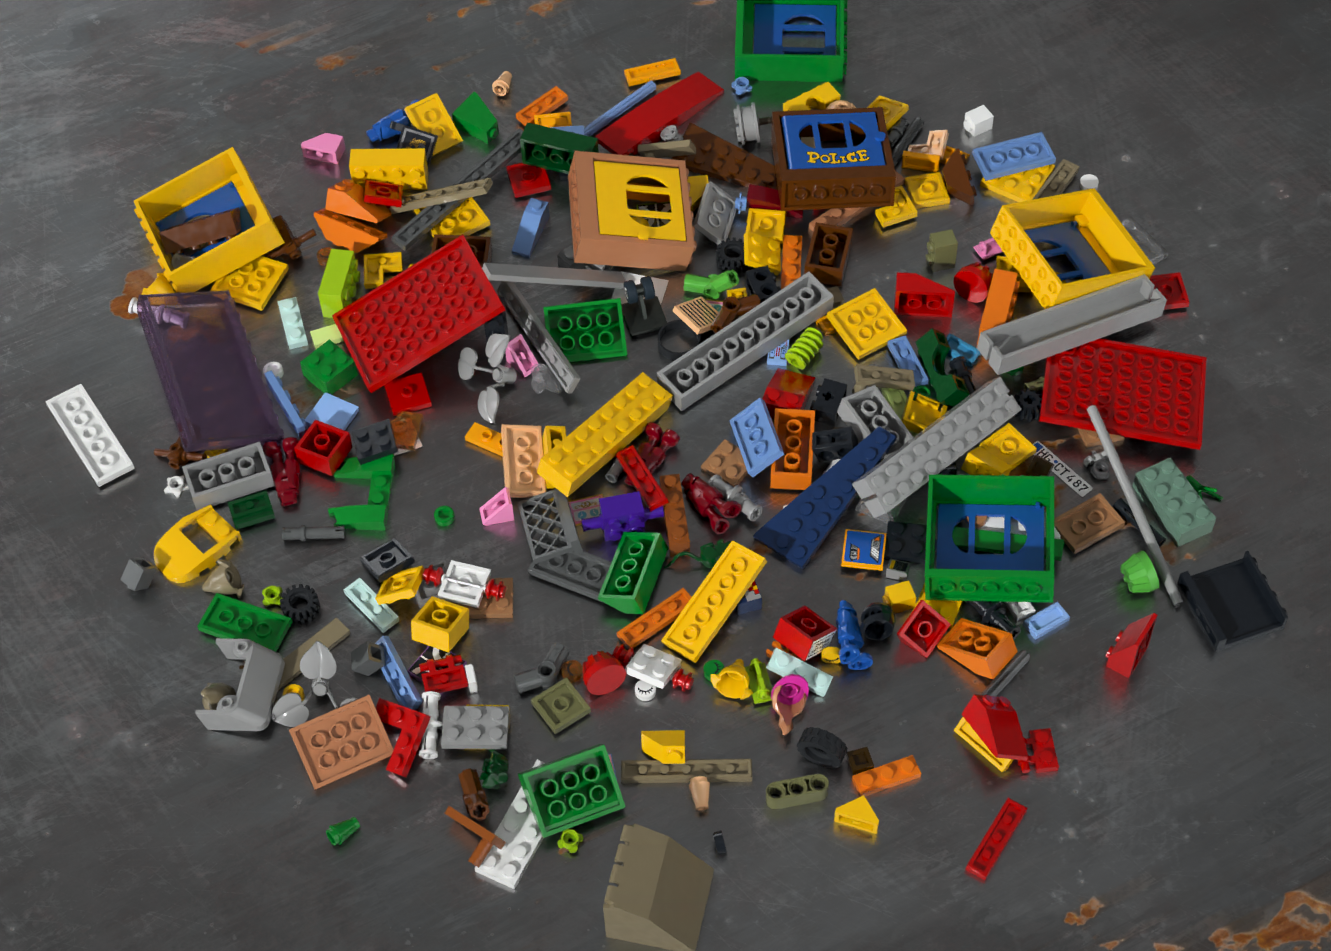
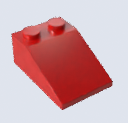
M897 272L894 299L895 315L952 318L955 290L917 273Z
M778 368L762 398L766 403L771 419L775 417V408L805 410L816 377Z
M1152 613L1129 624L1125 631L1121 630L1115 640L1117 644L1115 647L1111 646L1106 654L1108 658L1106 667L1130 678L1149 647L1158 616L1156 613Z
M974 694L961 715L996 758L1027 760L1029 756L1017 713L1010 705L1011 702L1003 696Z

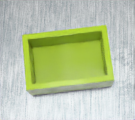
M331 249L318 291L323 317L333 318L332 315L351 304L352 297L356 295V282L359 283L360 271L357 270L358 259H355L354 251Z

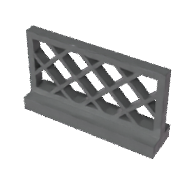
M555 488L554 490L517 502L534 564L572 551L575 552V555L584 553L568 498ZM554 497L550 505L544 504L545 500ZM534 505L531 512L524 510L523 507ZM539 508L546 509L542 516L536 514ZM551 512L558 513L554 520L547 518ZM532 518L539 520L535 526L529 525ZM544 522L550 524L547 530L540 528ZM556 526L562 528L559 534L552 533ZM536 533L543 534L539 541L532 539ZM548 536L554 538L551 545L544 543ZM559 541L567 543V546L556 547ZM540 547L547 549L545 553L536 555Z

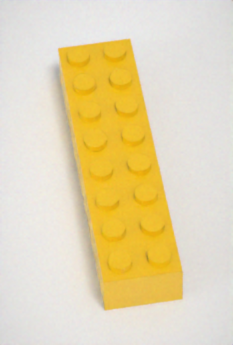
M642 372L545 454L540 460L537 473L566 497H569L616 456L615 453L623 450L639 436L649 422H655L669 409L673 395Z

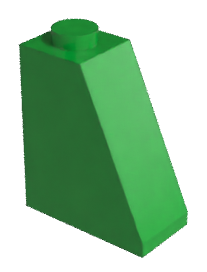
M473 92L452 113V120L456 128L487 144L499 134L497 119L476 92Z

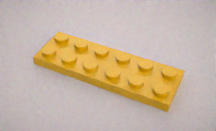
M732 540L661 642L696 663L761 572L767 560Z

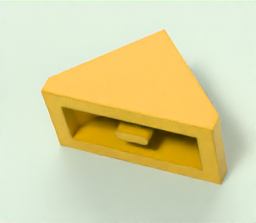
M864 795L837 807L835 810L834 822L877 834L879 819Z

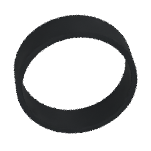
M682 320L668 322L658 332L659 351L664 357L673 361L688 351L672 352L666 349L661 343V338L668 331L674 329L688 330L698 339L694 347L701 343L700 334L697 335Z

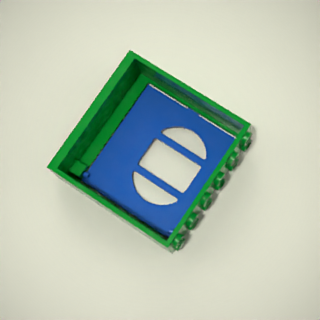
M737 0L735 80L739 77H745L749 81L842 82L843 75H846L847 64H844L847 63V51L844 50L847 49V37H844L847 36V24H844V22H847L848 12L844 9H847L848 0ZM796 17H811L820 21L823 25L785 23ZM753 26H754V53H753ZM824 31L825 47H783L782 32ZM790 54H823V55H790Z
M929 475L925 557L926 600L1053 603L1054 476ZM938 506V532L937 539H935L936 508ZM1044 507H1046V571H1044ZM966 516L969 517L968 553L961 551L955 545L952 538L955 526L965 519ZM976 516L1004 518L1003 555L975 554ZM1012 518L1019 521L1027 533V540L1024 546L1014 554L1010 553ZM935 551L937 552L936 569H934Z

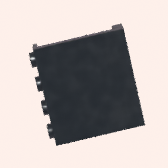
M1245 551L1242 559L1192 576L1188 571L1180 573L1177 585L1215 652L1284 629L1288 620L1287 611L1281 607L1277 594L1269 587L1266 576L1261 573L1256 559L1250 555L1249 551Z

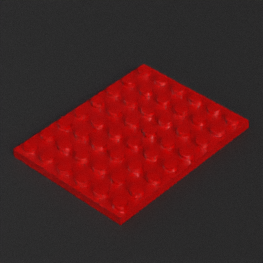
M462 234L336 312L332 317L367 389L372 393L506 309Z
M1101 338L1047 357L1039 421L1096 431L1087 412L1088 407L1096 405L1109 434L1200 450L1202 446L1207 357Z

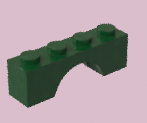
M933 328L915 342L918 348L917 351L924 362V369L929 374L930 383L936 391L938 402L953 408L970 394L964 379L953 374L946 375L944 362L951 348L944 333Z

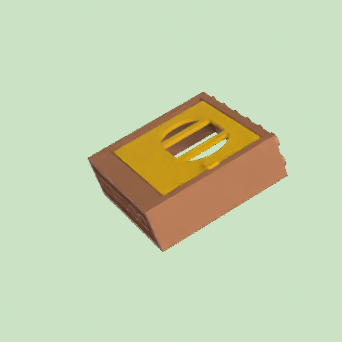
M575 151L568 174L574 263L686 271L688 264L692 263V253L696 251L697 243L693 239L695 226H692L693 211H690L692 198L689 197L690 183H687L689 170L686 168L685 160ZM629 182V183L659 185V186H666L667 188H663V187H651V186H640V185H628L627 183ZM626 191L669 195L671 213L628 209ZM630 216L670 219L671 221L660 227H648L639 224Z

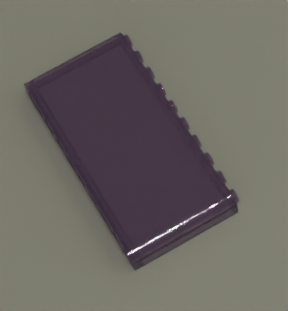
M229 290L139 295L137 301L138 317L185 452L241 448L256 442H260L261 446L267 442H277L280 444L284 439V432L278 424V415L274 413L273 402L268 397L267 386L262 381V373L257 367L256 356L252 354L251 343L246 338L245 327L240 322V313L236 311L235 300L231 297Z

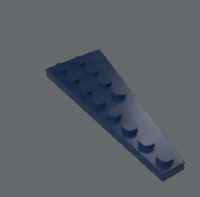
M880 426L876 428L753 535L754 539L796 566L804 569L858 494L852 483L882 461L897 440L896 436Z

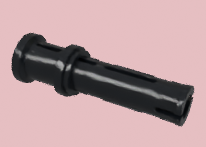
M956 357L950 361L949 366L954 370L957 377L964 379L969 394H972L976 391L972 382V372L966 366L967 361L965 357Z

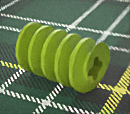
M813 327L806 328L791 348L788 349L787 353L784 354L788 363L798 369H805L806 365L810 363V359H813L815 354L819 352V349L823 347L821 332Z

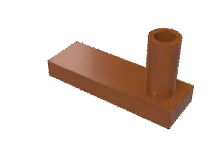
M448 806L444 814L482 837L468 859L470 863L478 868L493 845L500 850L506 842L452 807Z

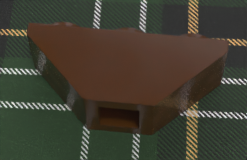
M958 148L954 150L942 169L943 180L950 196L973 205L974 197L977 196L974 185L971 186L970 181H972L970 171L965 169V165H967L965 155H961Z

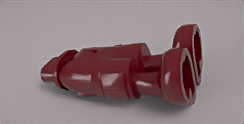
M649 422L645 427L648 441L641 443L637 452L651 474H653L655 469L661 466L665 460V452L676 446L680 441V437L670 429H667L663 434L659 425ZM627 476L624 480L625 483L634 487L633 483Z
M287 437L282 441L283 450L286 455L284 463L280 444L277 442H267L263 445L264 454L274 462L271 465L270 471L282 506L296 504L297 496L299 495L300 465L299 461L295 460L296 453L294 450L299 439L295 437Z
M692 473L687 474L681 482L685 494L692 501L696 510L703 517H709L712 530L718 535L726 532L730 526L726 518L738 516L742 509L741 505L737 501H723V495L716 487L709 485ZM715 506L717 507V509L719 510V512H720L723 516L719 515V514L715 511V510H716V509H715Z

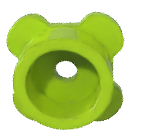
M268 586L263 589V605H280L282 588L279 586Z
M566 829L563 831L561 839L557 842L558 847L568 849L570 853H576L579 843L583 841V835L575 830Z

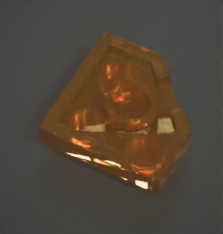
M403 411L397 415V418L391 421L398 449L415 451L424 419L423 414Z

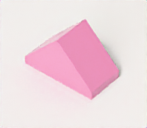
M521 334L508 342L505 351L506 361L523 377H527L540 368L539 363Z
M507 487L503 488L479 508L482 523L485 526L514 521L509 488Z

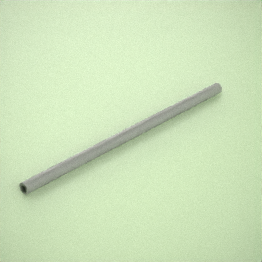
M1092 405L1087 408V412L1174 607L1180 606L1184 601L1096 405Z

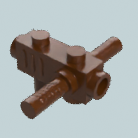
M281 215L273 218V221L285 243L264 257L275 259L282 254H287L291 260L297 259L302 253L300 250L301 244L316 236L317 233L314 229H311L299 237H294L286 220Z
M179 424L177 430L180 436L176 443L172 444L169 449L155 448L154 450L155 456L168 457L170 460L168 464L173 469L182 468L190 460L201 461L207 459L206 454L194 453L202 438L200 435L201 429L196 425L184 426V424Z

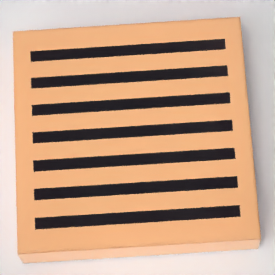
M702 296L678 304L673 308V312L697 335L711 330V324L719 313Z

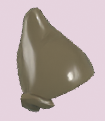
M217 560V563L220 565L208 576L202 585V590L222 595L236 594L240 598L244 590V584L242 585L241 576L237 568L229 560Z
M218 682L207 683V686L200 694L203 696L202 703L205 710H216L221 698L227 695H236V692L230 685Z

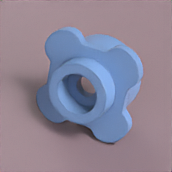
M739 77L731 84L732 88H735L737 95L752 91V86L749 85V80L745 77Z
M740 192V196L736 197L735 208L738 209V214L741 211L747 210V196H742V192Z

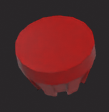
M980 262L962 267L954 276V288L965 300L975 303L982 302L988 296L993 273L989 272L990 268L987 265L982 266Z
M597 651L596 655H589L587 657L588 660L583 662V681L591 694L604 695L620 687L625 680L626 670L623 664L609 652Z

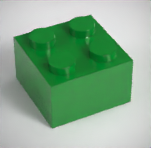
M330 339L300 361L303 376L320 391L331 395L358 375L357 366L353 358Z

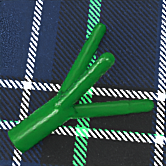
M1191 475L1186 477L1201 499L1202 492L1219 500L1223 499L1222 496L1214 493L1217 492L1216 488L1201 485Z

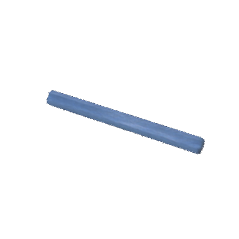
M650 80L585 126L584 135H593L656 90V83Z

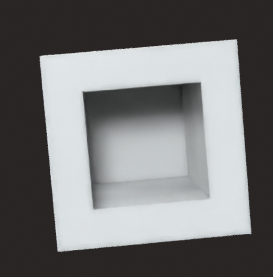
M981 105L965 113L964 128L975 137L992 129L994 116L984 105Z

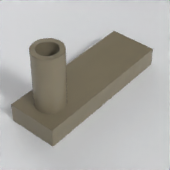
M691 140L638 145V153L642 157L651 158L696 154V147Z
M858 364L854 368L856 383L852 389L853 394L866 389L867 386L873 385L881 388L911 391L915 387L913 370Z

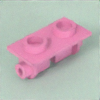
M993 237L986 241H980L978 245L973 247L983 261L1003 252Z

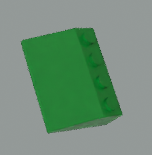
M621 298L543 307L545 328L569 363L628 356Z
M597 744L518 773L525 797L543 838L626 807L605 744Z

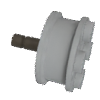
M752 102L750 106L740 107L739 104L736 105L737 108H734L733 111L735 124H739V126H736L738 142H742V145H745L747 141L757 140L759 143L760 125L771 124L772 116L759 118L756 115L755 102Z

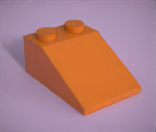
M343 179V181L328 188L325 210L378 223L392 215L385 205L364 202V188L359 184H355L353 180Z
M961 618L937 644L938 649L974 673L990 679H994L1018 652L1011 633Z

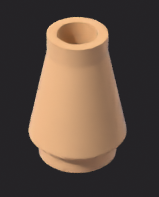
M504 71L493 82V92L496 95L504 96L509 93L512 79L510 72Z
M704 776L693 777L690 779L688 786L695 809L698 811L707 810L709 808L710 782Z

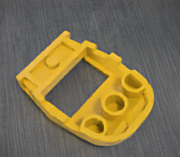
M210 504L183 517L163 535L154 549V563L157 569L170 581L185 583L200 576L201 571L207 568L212 569L216 566V561L223 555L226 556L231 551L230 546L236 540L240 542L242 537L240 532L236 531ZM197 523L218 544L203 554L182 533V529L190 524L194 525Z

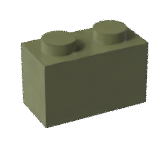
M952 229L930 234L929 242H927L928 254L925 257L927 265L931 266L933 272L955 268L958 242Z

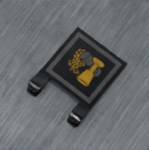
M391 121L389 127L401 132L396 149L425 148L429 168L438 135Z

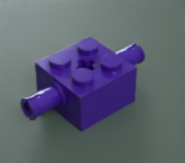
M638 491L599 498V516L581 519L583 532L601 528L605 541H616L622 537L623 532H645L646 520L664 517L663 506L651 512L648 507L644 508L640 492Z

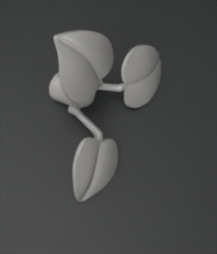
M492 334L486 344L485 351L487 357H489L488 362L492 367H498L497 369L493 370L476 366L478 354L470 347H466L461 351L458 362V372L462 379H471L474 369L493 373V379L498 382L488 386L487 391H481L478 398L480 415L484 420L495 424V416L499 405V393L495 388L499 386L504 387L505 384H513L517 377L515 369L504 367L500 364L511 337L505 334Z
M316 641L302 656L300 661L301 672L305 677L312 679L309 693L303 701L297 693H287L280 697L272 709L271 718L274 722L288 727H296L305 723L309 716V709L304 704L308 702L312 694L317 696L328 694L335 709L358 700V698L351 697L344 699L340 706L336 703L331 693L332 690L329 689V678H332L336 672V661L330 650L320 641Z

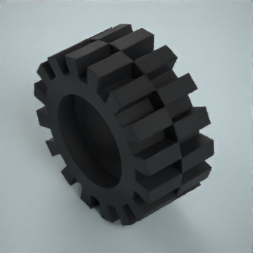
M733 237V240L730 241L727 238L726 242L723 240L721 245L718 244L716 262L719 268L722 267V271L725 272L726 269L729 271L733 269L738 273V270L742 272L744 268H748V265L744 264V242L742 243V239L739 238L736 241V238ZM730 253H737L741 256L737 258H730L726 255Z
M299 584L298 588L292 585V590L287 588L286 593L283 592L282 598H280L284 616L291 618L294 624H298V621H301V625L305 624L304 620L311 622V617L316 618V612L319 613L320 611L317 593H315L313 588L310 589L309 585H306L305 588L303 584ZM298 600L308 601L304 608L295 609L292 607L293 603Z

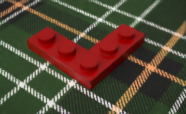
M379 698L375 708L381 722L402 729L386 770L407 778L431 716Z

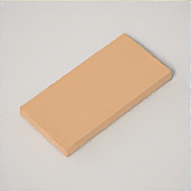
M502 424L505 487L509 488L510 497L530 498L545 493L546 480L537 473L540 460L544 456L542 426Z

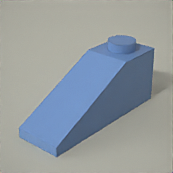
M534 198L530 199L522 216L512 248V254L530 258L550 217L548 202Z

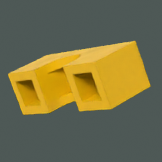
M826 82L783 103V111L810 110L812 108L824 110L830 103L840 100L841 95L829 82Z

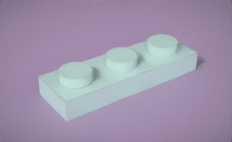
M293 297L277 301L289 350L307 346L308 341L297 298Z
M358 578L343 589L344 594L382 633L400 621L399 617L386 603L381 605L377 603L375 599L377 594L361 578Z
M778 648L774 649L766 666L767 669L782 677L791 674L804 677L808 682L809 690L821 697L825 696L833 676Z

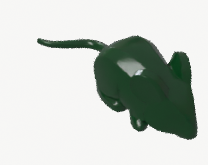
M720 539L715 545L712 542L701 546L700 557L688 551L680 552L675 555L668 565L664 566V569L670 567L682 555H688L701 562L705 567L713 568L731 541L724 543V540Z
M489 749L492 755L490 759H485L482 766V771L484 772L481 773L479 779L483 780L482 787L500 789V784L508 780L506 773L509 769V763L504 755L499 754L495 749Z

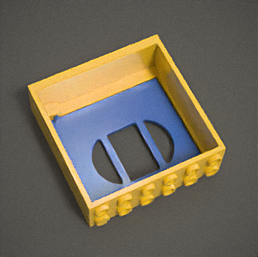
M233 147L134 200L136 206L134 211L139 219L142 218L140 224L145 232L148 231L145 235L149 242L154 244L151 248L155 255L159 256L157 260L162 269H166L163 272L168 282L172 281L171 285L176 293L180 292L184 298L285 243L249 172ZM239 207L242 231L237 233V236L226 240L224 237L218 243L209 245L192 254L191 257L194 256L196 257L195 259L177 269L173 268L171 262L173 254H166L159 235L160 231L186 223L200 215H213Z
M1095 188L1002 205L990 231L994 240L1044 309L1144 274L1150 279L1155 269L1154 265ZM1034 243H1049L1058 248L1040 252ZM1065 254L1077 271L1056 275L1045 258ZM1077 277H1081V278H1082V280H1078V281H1074V282H1069V283H1064V284L1062 283V280H1067V279H1072V278H1077Z

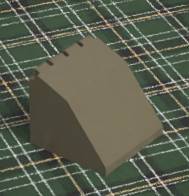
M635 823L633 825L624 824L620 841H624L625 844L618 845L614 860L617 864L613 865L609 880L610 883L617 884V887L609 885L604 899L603 912L606 937L672 951H696L714 869L671 837Z

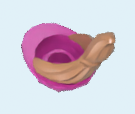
M791 674L784 676L774 685L771 691L772 706L780 716L779 727L782 730V735H787L793 729L792 719L802 712L808 698V682L800 675Z

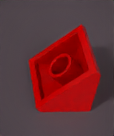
M920 600L897 632V636L902 643L923 657L928 658L951 624L924 600Z

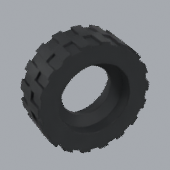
M814 727L805 728L797 743V750L802 756L814 764L829 769H837V767L841 766L848 749L846 744L833 733Z

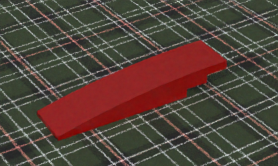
M698 71L645 101L597 134L595 138H598V144L611 154L629 155L631 153L636 155L638 153V145L658 143L662 140L660 135L664 128L670 125H675L678 128L723 94L724 89Z

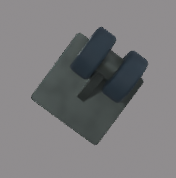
M642 277L640 284L635 285L633 280L624 282V292L628 303L621 304L630 335L634 336L661 329L667 321L659 299L655 296L651 277Z

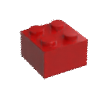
M314 420L294 447L297 461L300 464L333 476L353 446L349 432Z

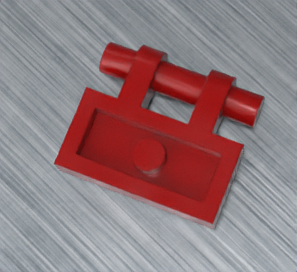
M450 654L446 655V658L434 661L429 659L427 662L419 664L420 672L429 670L428 673L421 674L425 692L443 693L468 687L463 664L454 665L462 663L461 654L455 656ZM448 666V668L436 670V668Z
M1051 729L1029 730V738H1024L1026 748H1031L1033 756H1029L1027 760H1017L1018 765L1021 766L1022 773H1029L1031 771L1030 766L1035 765L1036 773L1058 771L1059 765Z

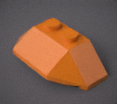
M325 208L314 212V217L325 238L333 242L334 245L344 246L349 251H354V253H359L388 236L383 231L341 214L325 210Z

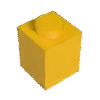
M908 580L885 587V594L882 596V600L896 614L913 609L916 604V595Z

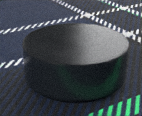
M722 830L714 832L713 836L717 852L719 854L726 853Z

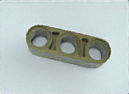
M813 774L772 782L766 788V804L771 809H782L822 801L828 795L829 781L825 775ZM822 786L823 789H815L814 787ZM793 790H800L801 793L796 794V793H794V792H792V791H793ZM778 794L780 797L774 798L771 795Z

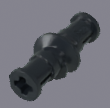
M965 601L967 604H971L983 616V625L993 626L996 629L1012 634L1013 639H1016L1020 634L1021 628L1009 621V618L1005 615L1006 610L1004 608L1000 609L1001 604L999 602Z

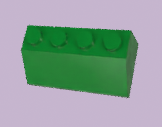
M623 532L598 595L600 601L625 614H644L669 549L661 533Z

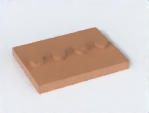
M370 695L289 729L314 790L389 758L394 750Z

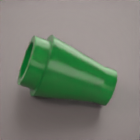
M355 817L330 825L329 829L326 830V835L334 846L337 844L341 845L360 828V824Z

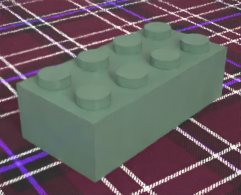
M1171 458L1135 474L1132 487L1177 548L1212 532L1216 517Z

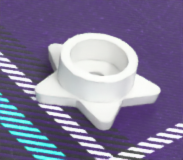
M185 476L167 478L168 486L164 489V492L173 493L176 498H179L182 491L189 490L188 484L184 483Z

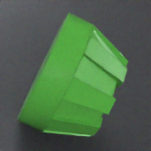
M1142 550L1132 554L1120 565L1121 573L1124 574V582H1127V588L1132 593L1151 592L1159 589L1157 573L1145 551Z

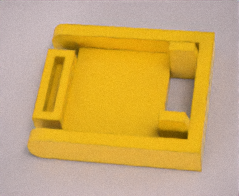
M910 391L901 421L908 430L919 434L943 416L948 406L943 405L941 410L938 411L940 402L919 393L914 401L915 392Z

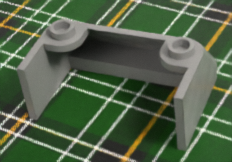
M216 638V644L227 659L246 660L237 694L221 698L216 710H196L195 714L207 730H264L270 723L272 709L285 666L284 659L279 653L249 639Z

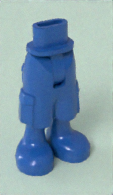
M418 99L413 100V101L410 103V105L413 104V103L418 102L419 100H418ZM397 109L372 125V129L366 131L370 141L374 142L378 139L382 141V138L388 139L395 135H400V131L389 127L391 121L411 127L412 123L404 109Z
M842 600L839 602L840 608L837 610L836 619L838 641L841 645L839 651L840 662L848 664V668L852 670L867 669L872 666L873 658L869 653H860L864 641L860 631L859 620L856 617L857 612L852 604Z

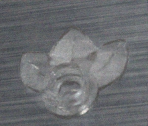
M536 364L532 367L531 375L533 379L531 386L537 394L542 393L545 389L558 394L561 392L562 385L547 365Z

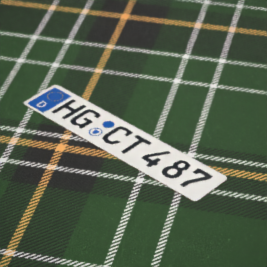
M1036 441L1033 444L1037 448L1036 453L1033 455H1039L1053 463L1052 472L1081 497H1084L1093 490V487L1042 443Z

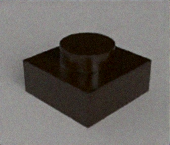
M1035 455L1026 473L1030 476H1049L1054 464L1039 455Z
M868 747L846 753L853 775L874 768Z

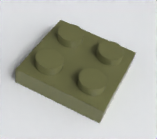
M567 677L531 699V704L554 734H557L591 712L589 705Z

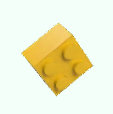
M432 596L411 620L412 640L450 652L469 629V609Z

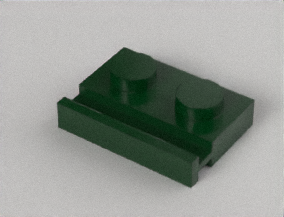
M267 490L227 502L236 530L275 518Z

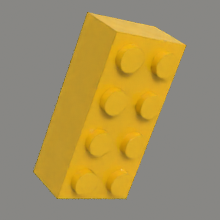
M425 148L351 149L349 169L351 179L355 184H359L363 188L365 187V180L402 185V190H427L429 172Z

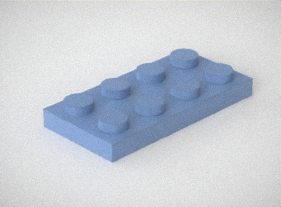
M1042 132L976 148L972 151V155L985 181L1056 162V157Z
M758 398L729 420L747 472L752 477L784 455L766 403L762 398Z

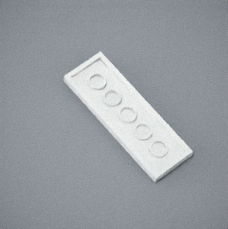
M82 384L45 401L98 487L135 469L130 458Z
M537 759L532 768L545 763ZM522 786L494 833L506 842L501 850L493 845L479 868L475 866V872L514 890L543 840Z

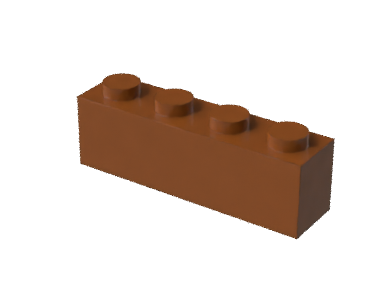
M680 475L659 476V486L669 502L663 505L669 556L675 557L680 552H690V539Z

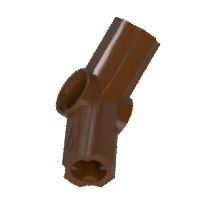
M754 294L738 299L736 297L725 298L722 308L711 324V330L717 333L738 319L739 316L760 304L758 295Z
M465 769L458 776L464 794L463 800L467 814H470L472 818H476L478 821L484 820L490 812L485 791L481 787L477 770Z

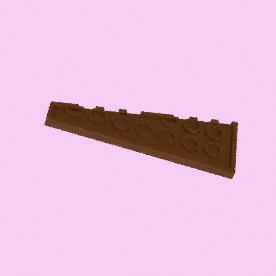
M689 123L683 135V140L692 141L696 147V154L674 156L671 158L673 160H685L686 168L694 173L708 175L709 177L749 188V184L778 190L774 165L693 123Z

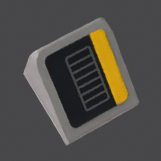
M890 559L886 570V577L906 581L910 563Z

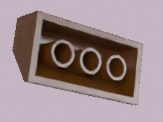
M239 207L160 231L159 235L166 254L172 253L174 256L176 253H184L183 249L189 247L190 250L201 248L203 243L208 242V245L218 243L220 238L225 237L226 240L237 236V233L242 231Z

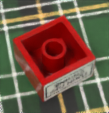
M804 605L780 618L773 638L783 647L796 654L798 658L806 661L820 654L824 648L830 647L837 628Z

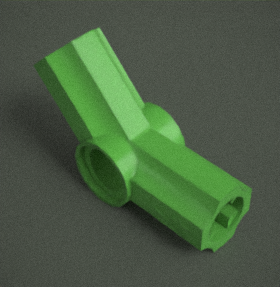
M733 269L719 275L710 274L708 277L686 274L683 287L686 291L703 293L706 298L715 300L719 298L721 292L738 285L739 278Z

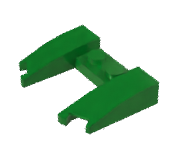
M393 454L360 465L357 457L344 459V466L340 471H335L334 478L371 479L367 505L328 508L329 516L335 515L337 520L334 526H345V529L386 530L395 468Z

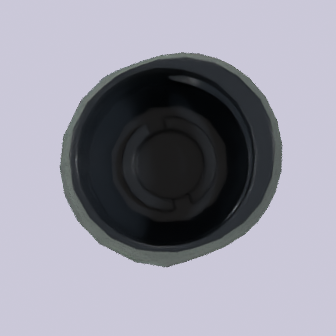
M875 602L869 604L861 614L862 623L860 630L864 637L871 640H882L889 637L894 630L896 622L894 611L885 603Z

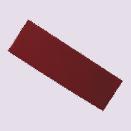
M749 184L747 208L781 210L778 190ZM803 210L786 211V217L802 218Z

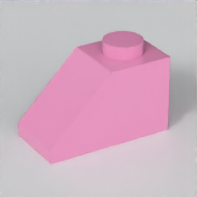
M324 133L302 142L301 148L305 158L338 165L345 151L343 136Z

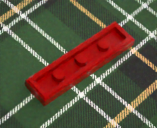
M634 445L615 453L617 460L636 490L640 492V496L650 512L669 503L666 495Z
M1007 798L965 870L986 880L1028 808Z

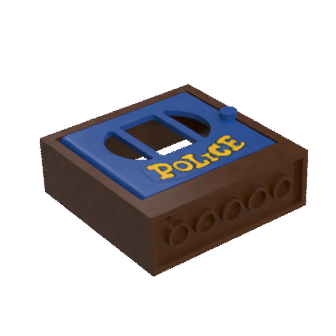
M882 107L772 112L771 143L781 211L894 206L896 174ZM801 137H814L815 148L805 145L801 141ZM846 140L847 144L846 148H822L820 141ZM852 140H864L858 146H853ZM783 143H785V150H786V157H787L788 169H787V166H786V159H785V152H784Z

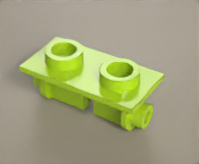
M754 658L750 661V665L745 667L750 679L749 687L753 691L754 704L772 701V685L766 665L759 661L758 658Z

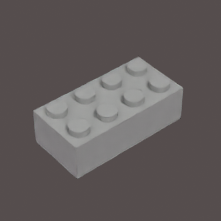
M875 385L842 398L837 413L847 427H852L859 443L879 426L896 436L897 440L882 461L913 438Z
M260 442L182 466L197 511L210 504L215 506L275 486Z

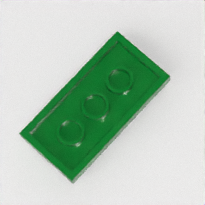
M216 593L197 628L201 632L221 639H249L276 652L292 624V619Z

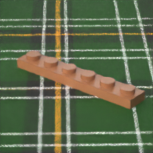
M895 170V187L904 185L905 178ZM869 207L830 209L811 221L809 229L813 232L816 222L842 226Z

